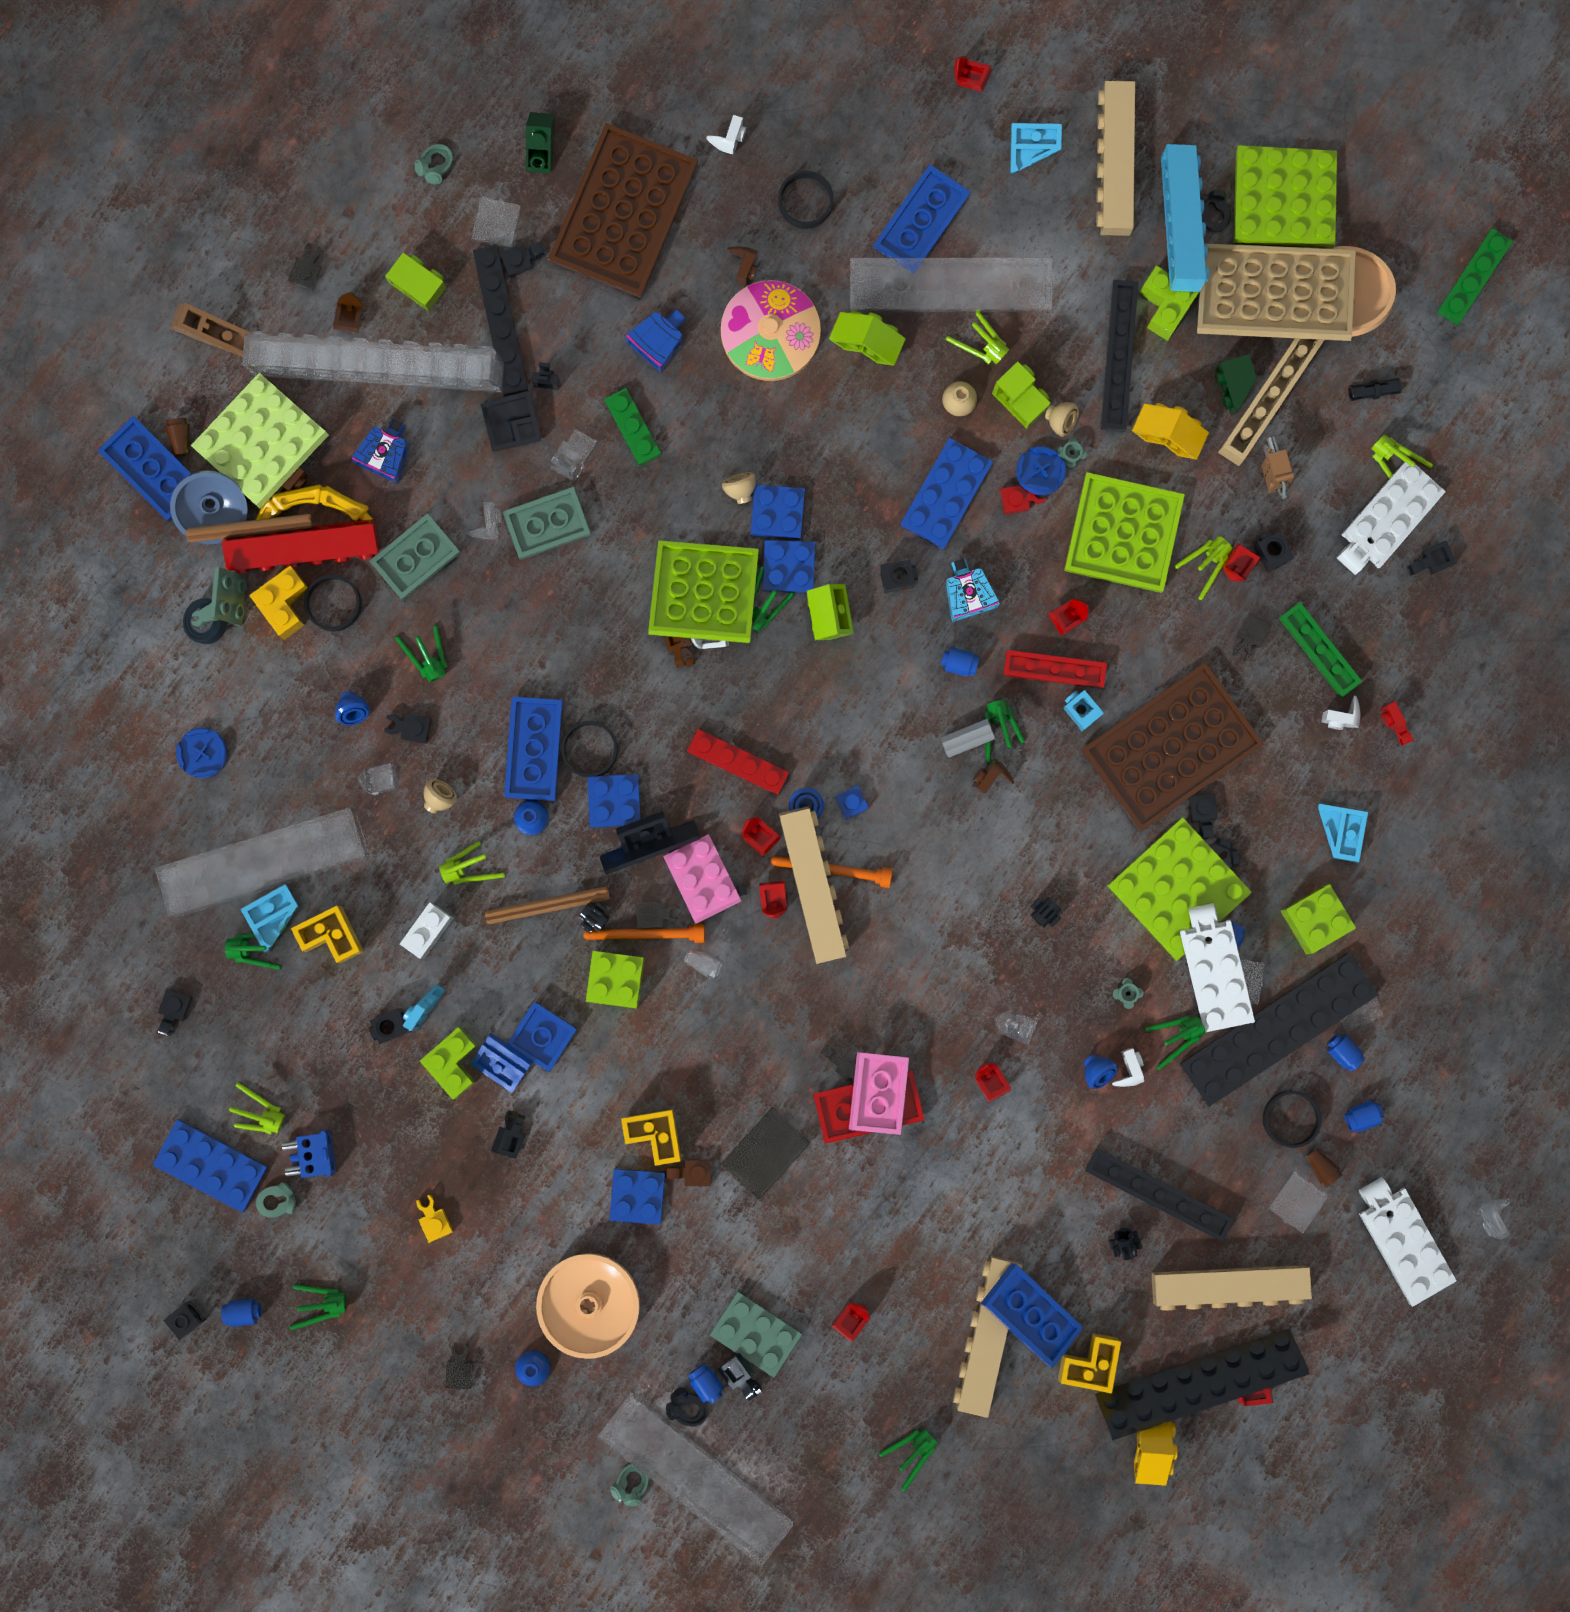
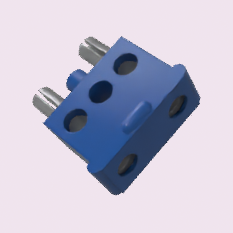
M323 1130L318 1134L298 1136L294 1141L282 1142V1146L297 1144L295 1146L282 1147V1150L297 1149L298 1153L290 1154L291 1163L299 1162L300 1165L286 1167L285 1171L300 1169V1171L285 1173L286 1176L301 1174V1178L319 1175H326L327 1177L335 1175L336 1167L330 1130Z

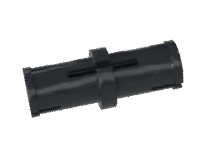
M1400 378L1384 381L1375 379L1371 380L1370 383L1349 385L1350 401L1366 398L1376 400L1385 395L1401 394L1402 383Z

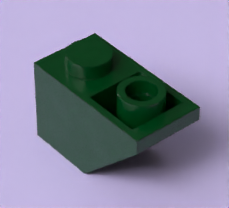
M530 112L526 123V171L551 173L555 139V114Z
M1249 354L1221 362L1216 368L1215 379L1218 386L1222 385L1224 395H1222L1223 405L1226 410L1229 409L1231 416L1237 414L1257 378Z

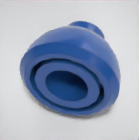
M351 691L343 693L335 707L336 721L343 725L359 724L370 714L368 703Z
M801 788L790 797L789 811L809 806L810 812L815 811L818 819L823 813L824 801L816 790Z
M525 801L514 812V824L525 835H537L548 825V811L538 801Z
M1094 1054L1084 1061L1086 1067L1085 1080L1091 1089L1105 1086L1117 1074L1118 1065L1108 1058L1097 1057Z
M526 1351L516 1361V1376L526 1386L534 1387L541 1385L550 1375V1361L540 1351Z

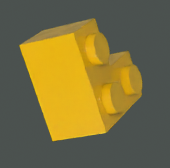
M1155 403V405L1144 404L1132 429L1145 442L1165 445L1177 456L1196 460L1209 434L1201 426L1202 423L1199 420L1187 415L1188 411L1179 406L1168 408L1161 403Z
M287 567L249 595L278 636L284 640L305 625L291 607V604L305 595L308 586L293 567Z
M337 905L291 928L302 951L308 952L327 943L336 963H343L364 952L342 906Z
M673 1109L621 1118L625 1144L651 1140L655 1166L680 1162L682 1160Z
M1092 1333L1088 1358L1067 1354L1061 1357L1058 1374L1059 1382L1061 1384L1112 1393L1121 1341L1116 1337Z
M1169 1421L1137 1432V1450L1134 1459L1135 1483L1166 1486L1168 1476L1173 1475V1460L1177 1459V1444H1173L1172 1439L1175 1438L1176 1434L1175 1422Z

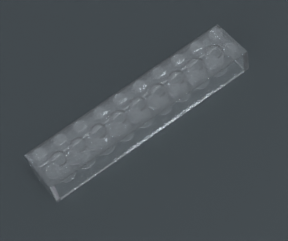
M254 331L253 335L245 334L242 365L254 376L260 373L264 377L502 392L504 362L497 351L493 350L494 348L490 346H478V349H468V346L463 344H454L452 348L443 347V344L434 342L428 343V346H422L414 341H403V344H393V341L379 339L378 343L368 342L365 338H353V341H344L343 338L338 336L318 339V336L305 334L303 338L293 337L289 333H278V336H268V333L262 331Z

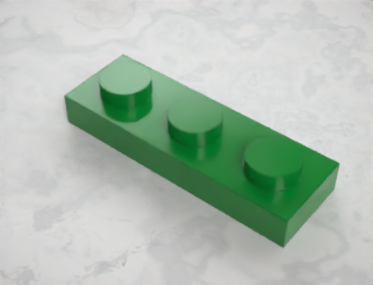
M624 388L605 398L604 401L639 467L661 456V452L628 390Z

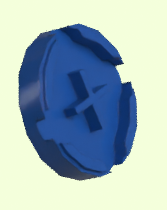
M1035 446L1020 456L1016 466V477L1026 491L1036 495H1048L1056 492L1062 486L1066 476L1065 461L1058 456L1059 453L1054 449L1045 446Z
M195 728L188 731L178 743L176 758L179 766L187 774L196 778H209L217 775L224 768L228 759V748L225 740L217 732L208 728Z

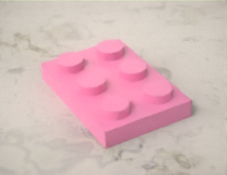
M709 834L663 856L695 923L703 921L741 902Z
M857 1052L849 1123L850 1130L901 1135L909 1063L908 1057Z

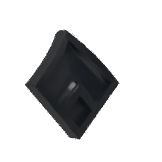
M530 391L481 404L492 452L541 441Z

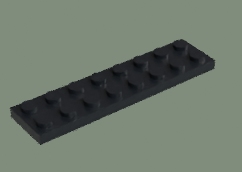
M1349 952L1255 1013V1022L1234 1027L1181 1062L1180 1066L1207 1107H1210L1377 997L1378 994Z
M1286 1329L1113 1387L1112 1393L1101 1391L1096 1393L1095 1396L1113 1441L1309 1375V1368L1290 1329Z

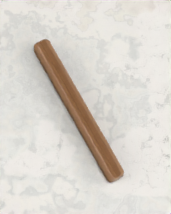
M310 514L192 527L186 530V538L188 542H199L310 529L312 518Z
M600 887L488 910L485 912V919L487 924H494L587 905L588 903L606 901L610 899V894L607 887Z

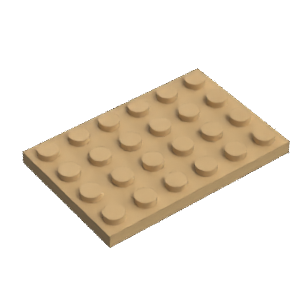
M1206 244L1208 252L1205 267L1209 268L1208 282L1204 283L1200 291L1197 334L1351 341L1356 250Z

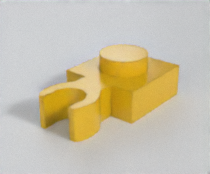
M431 1194L427 1196L430 1200L428 1207H424L420 1199L416 1202L417 1207L425 1214V1217L418 1220L428 1243L453 1232L444 1209L435 1210V1200Z

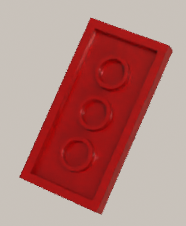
M913 1070L907 1073L902 1126L924 1121ZM854 1084L813 1093L825 1144L874 1133L849 1129Z

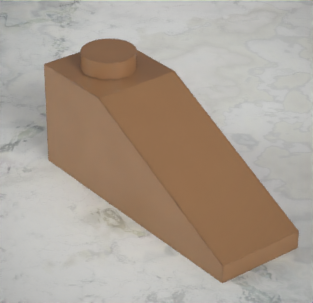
M187 303L177 306L169 327L190 338L246 358L255 336L251 332Z

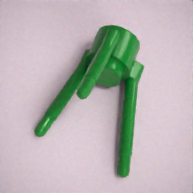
M763 566L759 568L756 576L754 601L764 572ZM773 590L762 608L754 607L752 628L758 632H761L763 627L767 628L770 621L794 596V592H790L768 615L766 610L777 594V591Z
M437 625L433 626L439 661L437 657L430 658L420 636L415 637L426 660L423 662V666L399 636L395 637L400 647L420 671L422 678H427L428 682L447 675L445 669L448 668V665L445 661Z
M1006 700L988 703L986 705L988 711L984 712V717L989 720L990 724L991 720H993L994 724H1001L1007 747H1012L1006 724L1008 719L1020 743L1023 744L1025 740L1012 714L1011 707L1007 706ZM991 741L985 743L987 764L991 761Z
M253 932L236 934L235 938H228L226 940L225 954L227 959H235L236 963H249L277 970L281 969V966L278 964L245 957L249 956L250 951H265L267 949L266 946L250 945L249 941H245L256 937Z
M1186 1015L1180 1019L1144 1028V1031L1148 1032L1182 1024L1179 1026L1180 1033L1166 1040L1164 1044L1169 1045L1182 1038L1188 1040L1157 1065V1070H1161L1189 1046L1199 1041V1036L1205 1034L1204 1026L1198 1016L1189 1018Z
M293 1285L295 1290L328 1295L323 1298V1303L298 1306L297 1311L324 1309V1312L329 1313L293 1324L289 1327L290 1330L305 1327L329 1318L340 1317V1313H346L345 1292L339 1293L338 1288L326 1289L306 1285Z
M925 1428L921 1432L917 1429L914 1430L909 1436L879 1453V1456L883 1457L908 1442L915 1440L911 1445L916 1450L899 1467V1470L903 1471L919 1454L922 1458L902 1486V1491H906L929 1456L936 1451L934 1447L938 1442Z

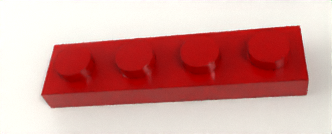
M1006 650L1003 676L1103 689L1107 663Z
M697 729L687 750V753L776 795H779L789 774L788 771Z

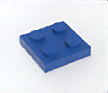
M756 484L753 498L751 536L801 540L805 488Z
M765 540L763 592L776 590L777 592L807 593L808 590L813 589L815 542Z
M638 774L588 777L590 828L620 827L641 819Z
M534 1001L507 1044L531 1059L541 1068L550 1072L574 1036L577 1028Z
M614 1168L609 1220L661 1225L665 1172Z

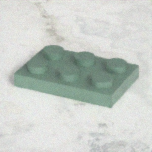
M574 487L503 511L520 560L591 535Z
M427 513L372 558L370 563L403 601L461 552Z
M737 1291L711 1331L710 1336L737 1354L740 1353L743 1358L774 1378L802 1336V1333Z

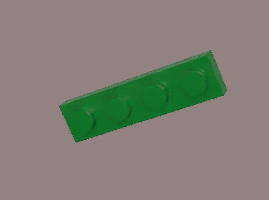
M1491 228L1437 310V313L1458 325L1513 241L1494 228Z
M1301 602L1279 617L1282 624L1340 698L1362 682Z

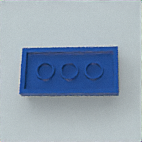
M929 164L873 244V248L915 275L971 192Z
M132 416L97 451L170 522L172 520L170 501L177 484L191 473L135 416Z
M949 438L900 526L944 550L993 461Z
M512 697L504 798L556 801L563 700Z
M180 1119L176 1120L153 1163V1166L241 1213L245 1212L269 1167Z
M1015 1263L1010 1264L981 1302L992 1315L1051 1368L1055 1367L1084 1328Z

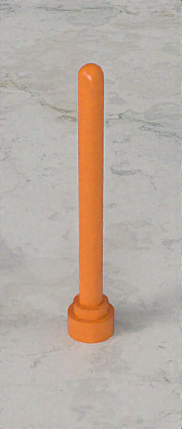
M773 856L771 858V863L774 866L792 868L790 858ZM829 864L832 875L875 881V884H880V887L890 888L893 868L882 867V869L877 868V871Z
M694 923V925H689V928L602 929L599 933L596 930H593L591 933L585 930L583 937L586 940L689 938V941H694V943H705V923Z

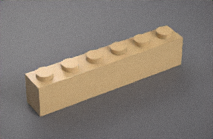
M1105 81L1103 89L1098 90V105H1102V114H1098L1097 128L1102 129V138H1098L1097 154H1101V163L1097 164V178H1101V187H1097L1096 201L1101 202V212H1097L1096 227H1100V235L1130 236L1133 231L1135 81Z
M1294 338L1219 450V454L1240 466L1324 340Z
M809 806L779 813L816 964L846 957L845 950L849 949L846 934L841 935L839 925H842L843 921L840 909H834L833 901L837 900L834 885L829 886L826 877L831 875L827 860L822 861L821 851H825L822 836H816L814 827L819 826L816 812H810Z
M991 1255L990 1260H985L982 1276H986L984 1286H979L976 1301H979L980 1304L978 1312L973 1311L970 1323L974 1330L972 1337L968 1336L964 1351L968 1352L967 1361L961 1363L959 1371L962 1383L960 1388L956 1387L953 1397V1403H957L956 1408L958 1411L986 1418L989 1416L1008 1329L981 1302L1011 1263L1017 1264L1022 1269L1023 1265L1020 1262Z
M1305 1265L1151 1272L1153 1304L1160 1306V1310H1176L1177 1305H1186V1309H1201V1304H1212V1308H1226L1227 1303H1237L1238 1307L1253 1306V1302L1263 1301V1305L1273 1306L1279 1305V1301L1289 1300V1304H1304V1299H1312L1310 1268Z

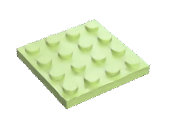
M258 373L191 446L220 473L232 478L240 486L241 492L257 507L261 508L329 434L262 374Z

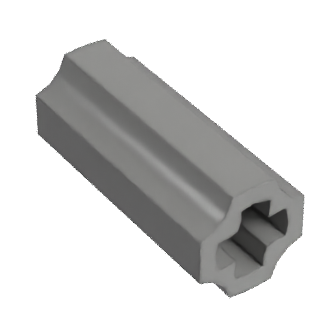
M985 719L941 737V742L947 756L950 758L992 741L996 737L989 720Z

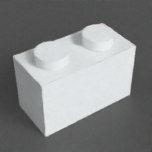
M429 902L400 945L419 959H425L454 918L434 903Z

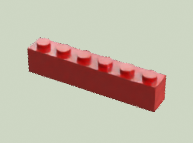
M376 519L311 526L310 529L224 538L221 541L226 570H234L238 574L247 573L251 568H259L260 571L272 570L276 565H284L285 568L289 566L297 567L302 562H309L310 565H319L328 559H334L335 562H344L350 560L349 557L359 556L360 559H370L375 557L374 554H378L380 550Z

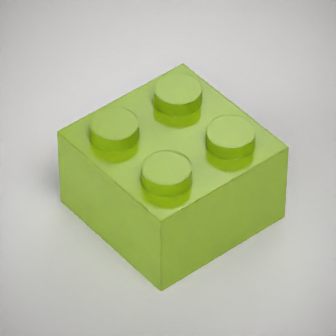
M1330 884L1321 886L1280 910L1306 955L1317 952L1356 929Z
M592 951L586 1002L637 1009L639 1006L645 958Z

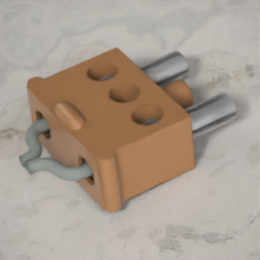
M1272 436L1267 438L1268 445L1263 446L1265 459L1261 467L1268 493L1278 492L1285 499L1287 497L1286 490L1292 483L1294 474L1286 449L1279 451L1276 437Z

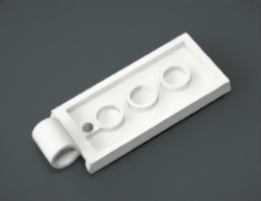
M1403 462L1341 534L1350 543L1336 558L1354 575L1360 572L1369 560L1378 569L1381 568L1446 491L1417 465L1412 467L1408 463Z
M1214 903L1188 908L1193 929L1180 930L1205 1032L1255 1022L1231 920L1218 923ZM1211 937L1212 940L1208 942L1205 940V938Z
M1380 1177L1359 1189L1363 1200L1370 1207L1360 1212L1359 1215L1412 1307L1456 1282L1453 1273L1405 1188L1392 1195L1388 1184ZM1391 1210V1215L1387 1216V1212Z

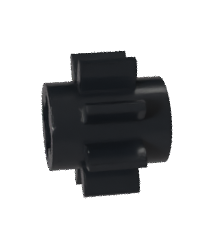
M1039 897L1030 906L1034 910L1030 916L1043 928L1047 924L1053 927L1061 919L1058 915L1061 908L1049 897L1044 901Z
M599 902L595 906L588 903L578 916L583 921L580 927L588 933H591L593 929L599 933L610 918L605 914L608 909Z
M1128 1228L1115 1231L1114 1239L1109 1240L1114 1257L1119 1256L1123 1260L1137 1257V1249L1143 1248L1138 1232H1132Z

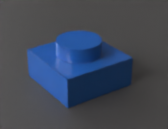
M858 785L835 796L846 820L869 809Z

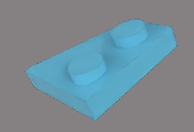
M1012 123L1010 173L1014 174L1061 150L1062 124Z
M1319 804L1318 810L1333 858L1359 863L1368 812Z
M284 884L240 910L260 945L267 947L264 951L267 952L271 949L299 906L288 886Z
M436 984L416 1006H410L403 1016V1019L406 1020L403 1027L409 1031H419L445 989Z

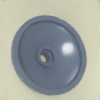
M198 471L186 476L177 484L171 497L170 512L176 527L186 536L188 528L246 521L248 513L247 499L241 492L240 486L229 476L216 471ZM212 499L214 500L215 504L208 505L206 503V500ZM223 539L199 541L198 543L219 544Z

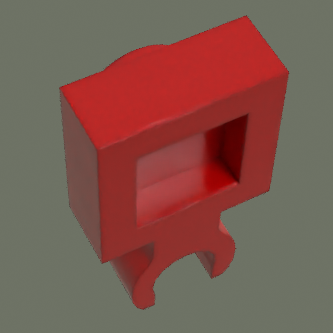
M1021 485L1000 489L1004 515L1029 511V503L1042 504L1046 501V498H1036L1035 494L1026 491Z
M1396 701L1382 707V720L1387 727L1395 731L1401 746L1413 741L1414 739L1406 727L1407 723Z

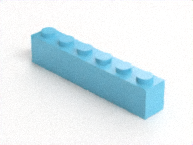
M1167 144L1161 156L1170 291L1200 292L1204 283L1208 282L1209 268L1205 267L1208 248L1203 240L1206 232V224L1202 222L1204 201L1200 200L1202 178L1198 174L1201 158L1197 155L1196 145Z

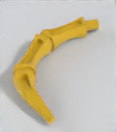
M320 484L273 494L272 498L261 507L256 520L274 518L280 515L282 510L285 511L292 506L303 503H322L324 506L341 511L354 521L358 519L361 521L373 519L367 513L369 509L367 505L354 501L329 486L322 487Z

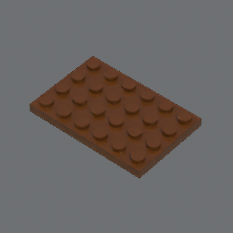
M605 123L550 253L549 262L642 298L695 172L698 160Z
M1204 662L1085 746L1081 751L1135 827L1141 832L1259 749L1264 743L1206 662Z

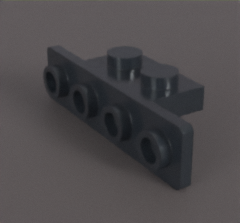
M661 811L616 828L622 847L600 855V860L605 874H610L681 846L691 844L699 840L700 835L694 821L670 829L665 814Z

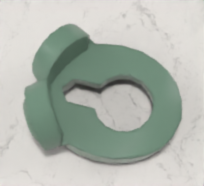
M442 144L428 147L421 155V158L415 161L417 175L425 176L426 181L430 184H440L442 176L452 166L453 156L451 150ZM440 154L445 157V163L436 165L434 168L428 167L432 163L431 157L433 155Z
M283 1182L264 1189L257 1196V1210L263 1216L273 1218L285 1213L292 1214L296 1205L293 1190ZM268 1195H273L276 1198L283 1195L286 1197V1201L279 1203L274 1210H269L264 1206V1199Z
M630 1464L620 1472L616 1484L610 1487L611 1494L617 1501H623L627 1506L641 1504V1496L646 1491L649 1482L648 1472L645 1467L640 1464ZM630 1472H637L641 1476V1483L637 1487H633L630 1494H626L625 1489L628 1485L626 1481L627 1475Z

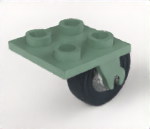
M215 567L212 599L201 598L195 600L187 607L183 616V628L191 640L201 644H212L224 635L227 625L242 626V619L245 614L244 598L247 591V576Z

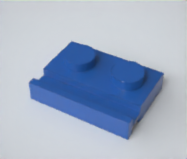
M491 1033L474 1057L471 1065L513 1093L533 1061Z

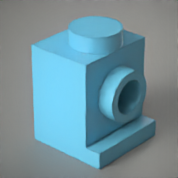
M1085 690L1080 694L1075 691L1064 700L1067 705L1063 709L1077 724L1081 732L1104 714ZM1077 706H1083L1085 713L1078 714L1076 711Z

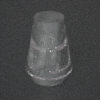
M692 949L687 951L684 958V963L708 979L710 977L714 979L718 977L724 962L722 959H719V955Z

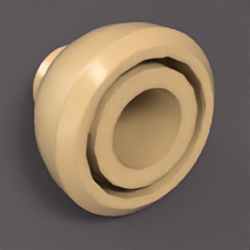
M953 382L943 393V405L952 415H968L976 407L977 393L973 386L967 382Z
M1071 402L1060 403L1056 406L1051 405L1046 411L1045 418L1049 420L1053 431L1059 436L1064 437L1075 427L1079 410L1077 405Z
M744 472L725 479L721 486L729 497L736 499L738 504H743L752 500L751 494L755 489L756 478L755 474Z
M437 779L427 781L423 792L425 799L424 807L427 811L437 813V811L451 808L457 802L455 791L447 783Z

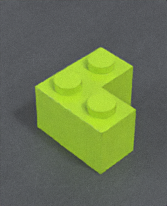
M1157 265L1143 285L1139 295L1159 307L1147 329L1168 341L1199 292L1170 291L1169 273Z
M852 310L851 313H839L829 340L844 350L861 352L878 364L894 366L906 338L897 333L898 329L896 327L883 323L882 317L870 312L868 315H863Z
M1017 362L996 382L992 394L1028 429L1047 411L1051 403L1048 401L1050 398L1041 388L1037 390L1033 386L1036 380L1033 377V371L1024 364L1022 366Z
M458 1027L420 1060V1063L453 1100L461 1096L476 1082L460 1062L476 1049L478 1044L463 1027Z

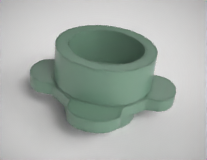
M1070 438L1064 447L1057 449L1058 456L1065 460L1068 468H1074L1076 462L1080 459H1085L1087 456V451L1082 448L1076 438Z
M1129 978L1123 979L1122 985L1113 991L1114 999H1119L1126 1009L1133 1008L1134 1002L1143 996V990L1137 988ZM1127 991L1130 992V996H1126Z

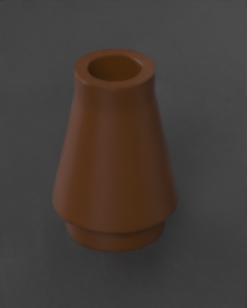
M187 418L166 420L167 426H165V430L174 455L189 454L190 424H187Z
M1318 1148L1306 1157L1320 1184L1323 1183L1326 1187H1329L1343 1176L1339 1171L1341 1168L1321 1153Z

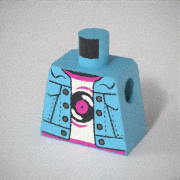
M965 558L951 563L955 576L946 580V589L952 622L998 608L999 601L981 568L969 571Z

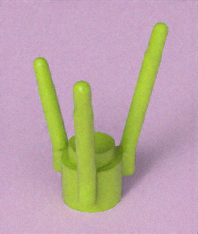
M979 311L976 312V316L993 337L992 339L976 322L972 324L988 342L983 349L987 352L986 354L950 336L946 337L947 341L983 359L988 365L991 361L997 365L1010 350Z
M1386 434L1371 448L1375 452L1372 458L1380 464L1388 478L1393 474L1383 458L1389 460L1394 454L1412 467L1416 463L1409 457L1429 468L1433 467L1432 463L1397 443L1392 437L1389 438Z
M1218 536L1214 541L1209 539L1204 546L1174 565V568L1178 569L1206 550H1208L1206 552L1208 557L1198 567V570L1202 571L1211 561L1215 563L1219 561L1199 595V600H1203L1228 558V554L1233 550L1229 542L1221 536Z
M480 841L470 845L455 856L445 859L446 862L439 865L444 882L446 884L453 882L454 885L464 882L504 878L505 873L461 877L465 874L464 867L486 859L487 855L482 854L462 863L459 860L481 845Z
M236 1083L237 1088L270 1111L264 1110L262 1116L242 1109L230 1107V1112L260 1121L259 1125L234 1123L233 1126L246 1130L261 1131L270 1135L272 1132L278 1134L285 1118V1114L280 1113L281 1108L272 1105L241 1083Z

